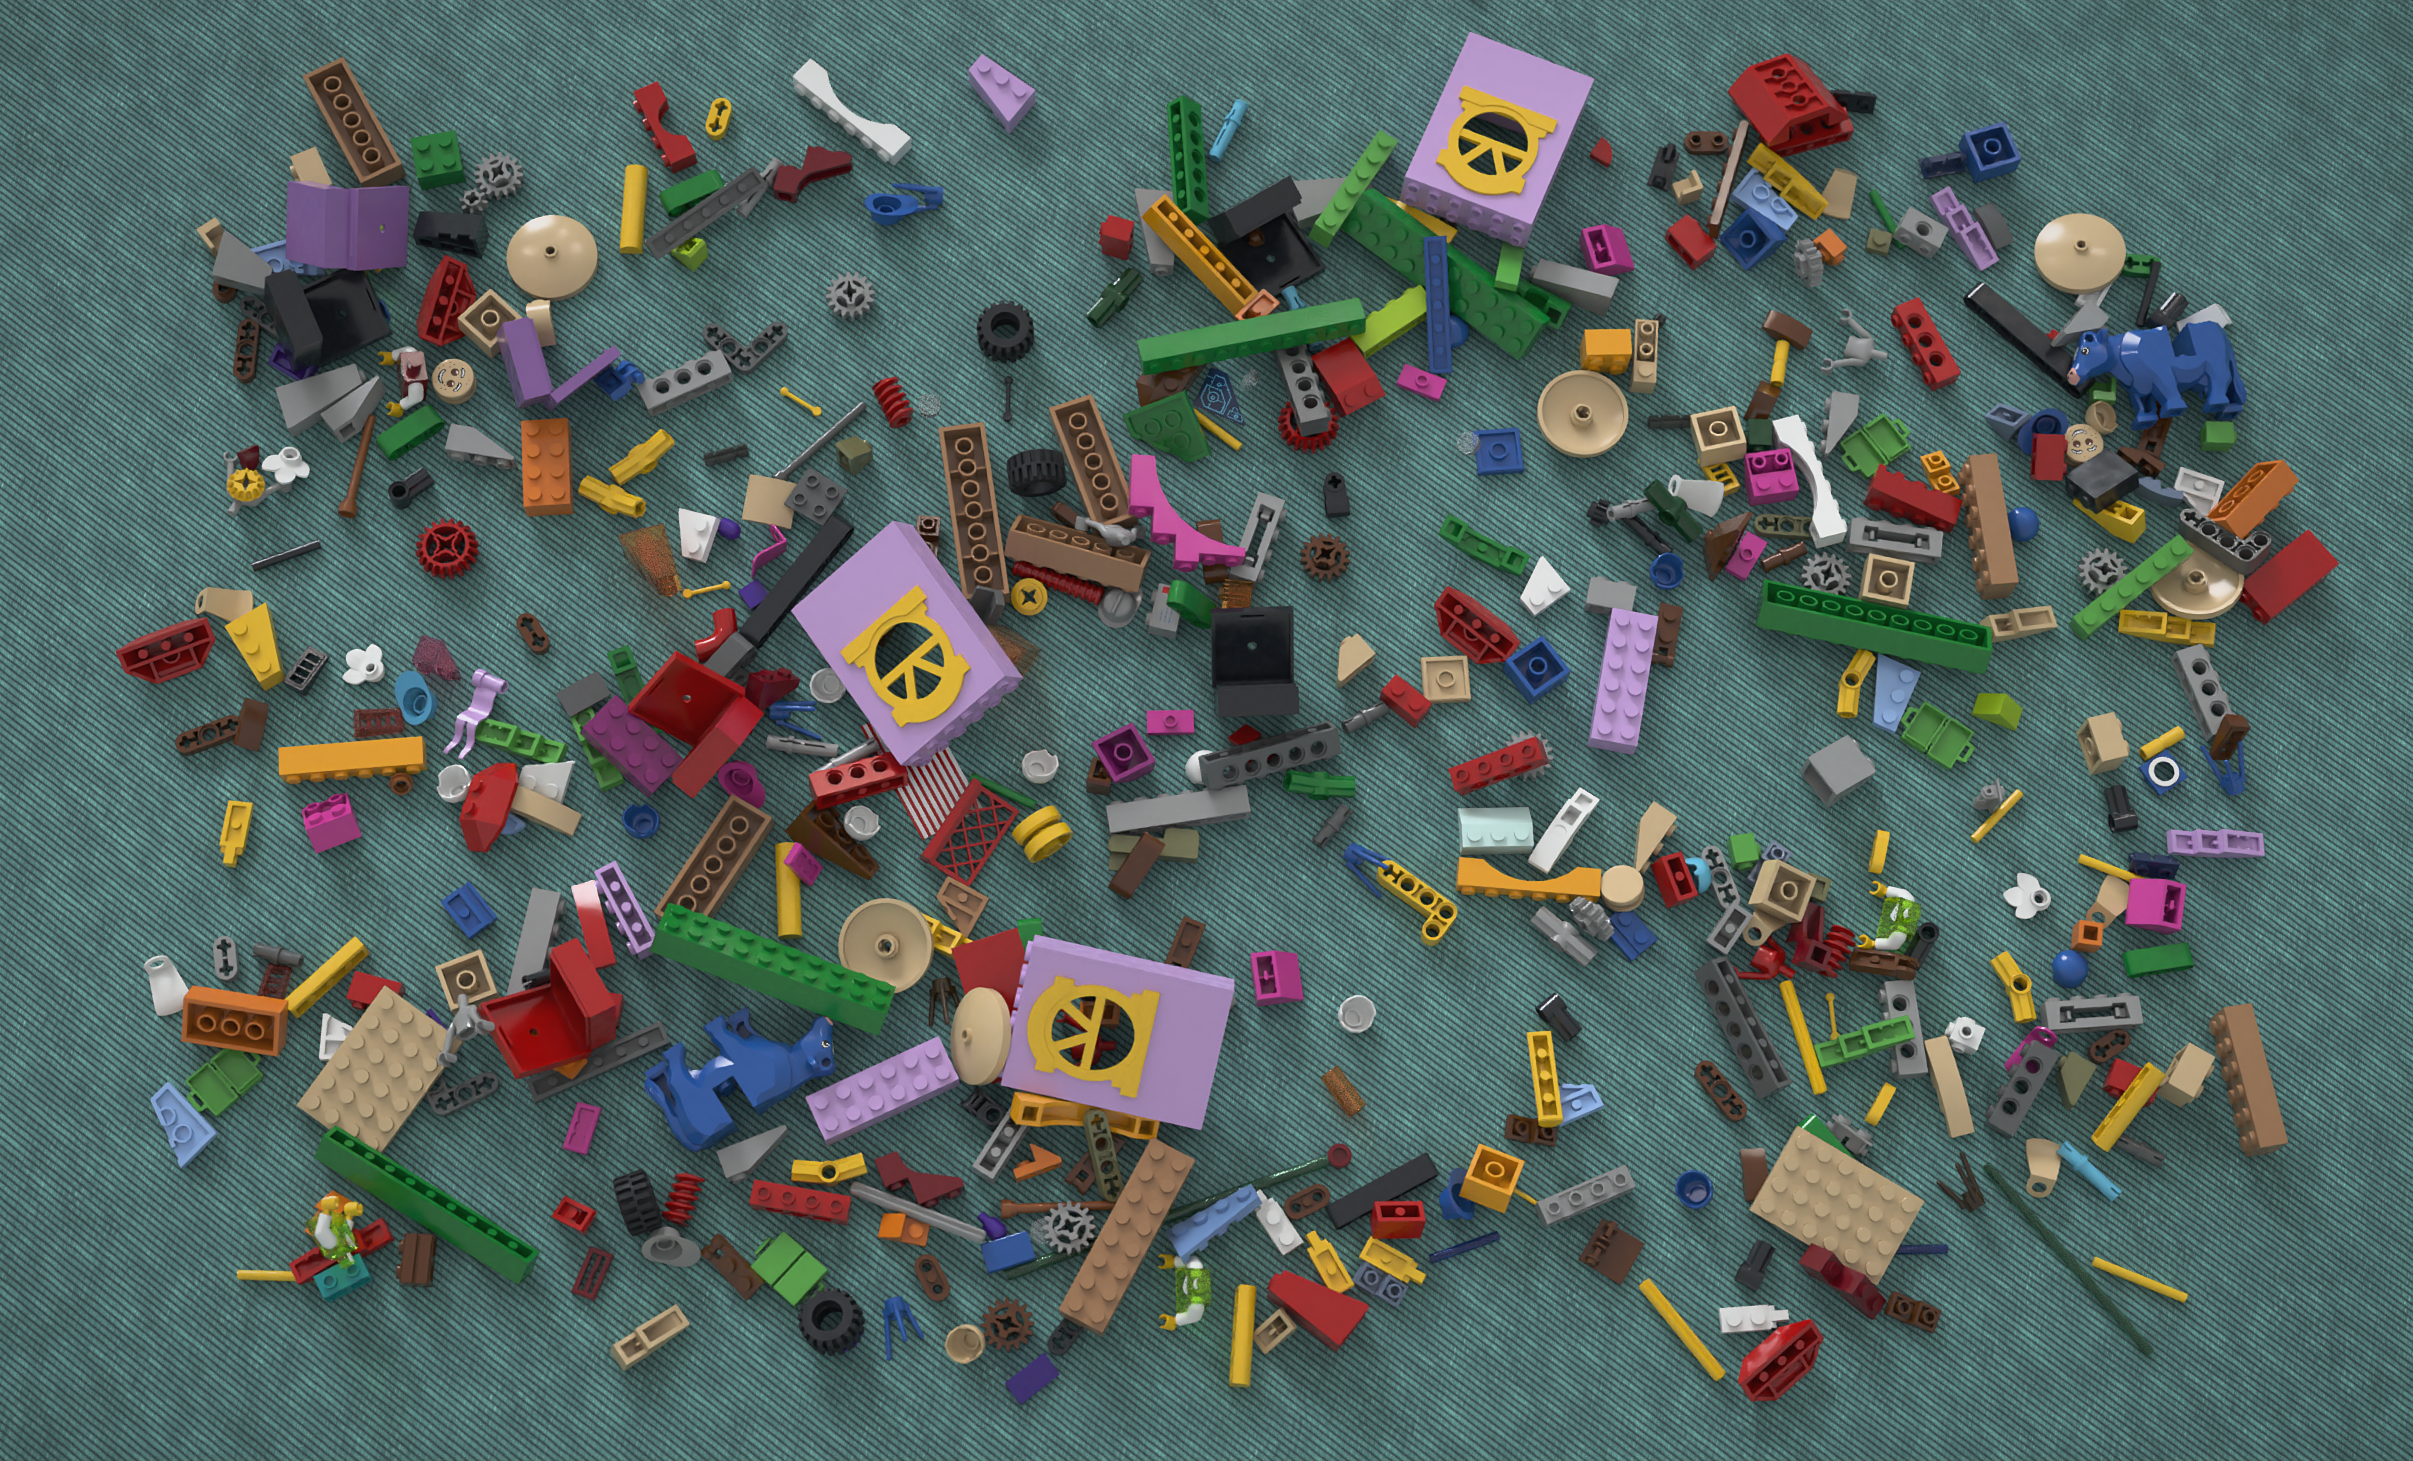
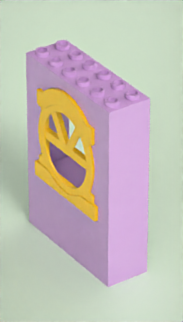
M1470 32L1405 175L1399 201L1409 206L1423 209L1430 214L1444 217L1450 222L1465 225L1471 230L1486 233L1492 238L1507 241L1513 246L1525 248L1587 105L1594 78ZM1478 117L1527 136L1528 150L1524 152L1466 130L1463 127L1469 120ZM1460 138L1478 146L1465 155H1461L1458 139ZM1491 150L1497 175L1480 173L1472 169L1468 163ZM1502 155L1522 163L1507 173Z
M892 521L791 610L900 765L923 767L930 763L935 753L945 750L950 745L949 741L954 737L957 738L964 734L969 724L979 721L984 716L983 712L989 707L993 708L1001 702V697L1006 693L1014 691L1019 686L1018 683L1023 679L1009 657L911 524ZM904 622L919 624L933 634L880 680L876 669L875 654L878 642L884 634L896 624ZM940 644L944 656V667H940L922 658ZM914 666L941 677V681L936 689L921 699L917 698ZM904 674L907 699L897 697L888 690Z
M1035 935L1033 941H1028L1024 961L1029 962L1028 965L1023 964L1019 984H1022L1023 988L1018 987L1013 1007L1018 1008V1011L1013 1010L1010 1019L1011 1031L1013 1033L1011 1034L1007 1060L998 1077L1002 1078L1001 1085L1201 1130L1234 994V979ZM1085 996L1096 997L1091 1021L1071 1003L1072 1000ZM1109 999L1121 1006L1129 1015L1135 1032L1134 1043L1129 1054L1120 1063L1106 1069L1090 1070L1105 1001ZM1063 1009L1088 1032L1053 1041L1052 1023L1058 1011ZM1086 1043L1079 1067L1067 1061L1060 1054V1050Z

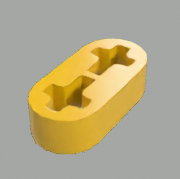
M718 98L711 105L705 128L707 136L712 140H720L726 135L732 116V106L727 99ZM725 106L726 110H723L721 116H719L718 109ZM718 122L720 129H717L716 132H713L712 128H715Z
M1879 829L1876 831L1868 872L1882 873L1890 833Z
M1887 1082L1883 1084L1864 1121L1874 1127L1877 1125L1896 1087Z

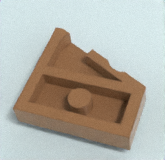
M947 876L936 896L959 931L967 939L970 937L990 901V898L949 876Z

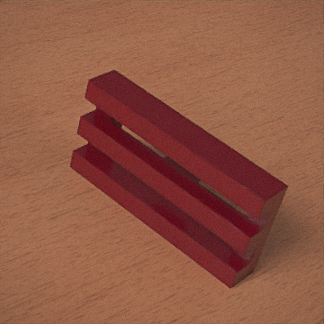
M590 1246L571 1293L595 1302L614 1255ZM594 1253L598 1254L583 1291L579 1290ZM603 1257H606V1260L600 1271V1274L592 1290V1293L590 1294L588 1292L595 1278L597 1270L600 1266V1263Z

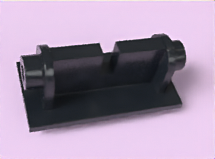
M1838 88L1830 91L1841 107L1846 108L1847 112L1873 114L1877 95L1871 94V91H1855L1851 93L1849 90H1839Z
M1668 143L1667 146L1659 147L1647 185L1668 192L1681 154L1677 152L1674 144Z

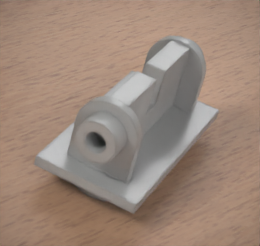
M1996 779L1992 785L1984 786L1978 796L1973 799L1975 809H1989V814L1992 815L2005 798L2004 788L2000 786L1999 779Z
M1833 1114L1832 1119L1835 1121L1833 1123L1828 1121L1825 1126L1839 1142L1847 1136L1849 1140L1844 1146L1857 1156L1860 1154L1864 1157L1869 1150L1865 1146L1868 1144L1872 1147L1874 1143L1870 1140L1872 1136L1861 1128L1856 1130L1852 1127V1121L1846 1116Z

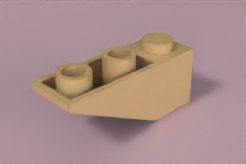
M1635 320L1630 370V392L1653 393L1657 371L1658 321Z
M1653 801L1637 826L1633 868L1642 874L1646 872L1651 864L1648 861L1651 855L1657 856L1664 846L1661 841L1665 835L1670 837L1677 827L1674 824L1677 816Z

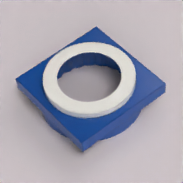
M2167 749L2138 768L2144 776L2146 783L2154 789L2158 796H2161L2188 778ZM2164 761L2170 764L2175 771L2174 777L2169 781L2157 779L2154 774V767L2157 763Z

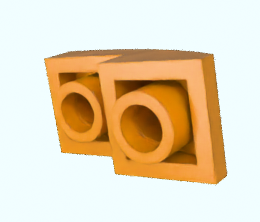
M1941 450L1920 457L1921 465L1932 490L1938 489L1951 496L1960 494V487L1950 472L1951 465Z

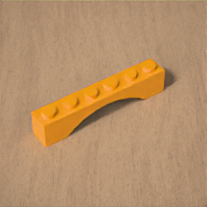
M1459 857L1457 863L1456 891H1461L1464 895H1474L1476 892L1485 893V896L1488 897L1508 895L1511 899L1532 897V900L1545 901L1547 898L1556 899L1558 903H1569L1578 896L1584 897L1588 902L1597 903L1600 897L1601 869L1577 867L1568 874L1556 879L1525 881L1499 872L1484 859Z
M1014 1092L1009 1114L1014 1122L1020 1125L1037 1127L1047 1125L1083 1126V1116L1086 1111L1096 1109L1106 1114L1110 1132L1145 1140H1151L1152 1137L1157 1138L1160 1121L1051 1096ZM1094 1116V1120L1091 1121V1124L1096 1125V1121L1099 1120V1117Z

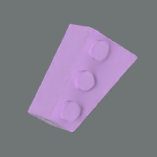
M983 54L969 69V83L982 100L988 104L995 117L1005 126V130L1010 134L1036 103L1035 89Z

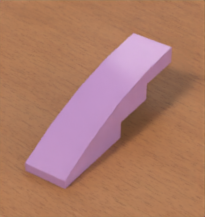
M1950 186L1928 197L1943 224L1949 228L1948 231L1979 271L1999 261L1978 221L1974 223L1964 203L1959 204Z
M2171 829L2166 832L2168 854L2216 858L2265 856L2262 833L2221 829L2219 831L2196 829L2192 832Z

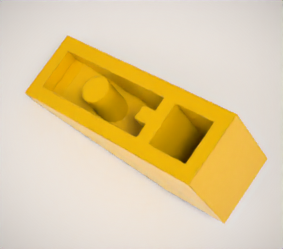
M2076 498L2073 500V504L2118 538L2134 544L2146 530L2145 510L2118 500L2100 513L2095 514L2090 509L2084 508Z

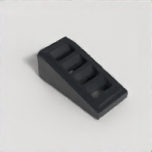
M308 646L284 678L283 684L285 687L306 697L330 656ZM312 654L320 658L319 662L310 659V655ZM307 662L315 667L312 670L304 666L305 663ZM303 670L309 673V675L305 676L300 671ZM298 677L304 680V682L301 684L295 680Z

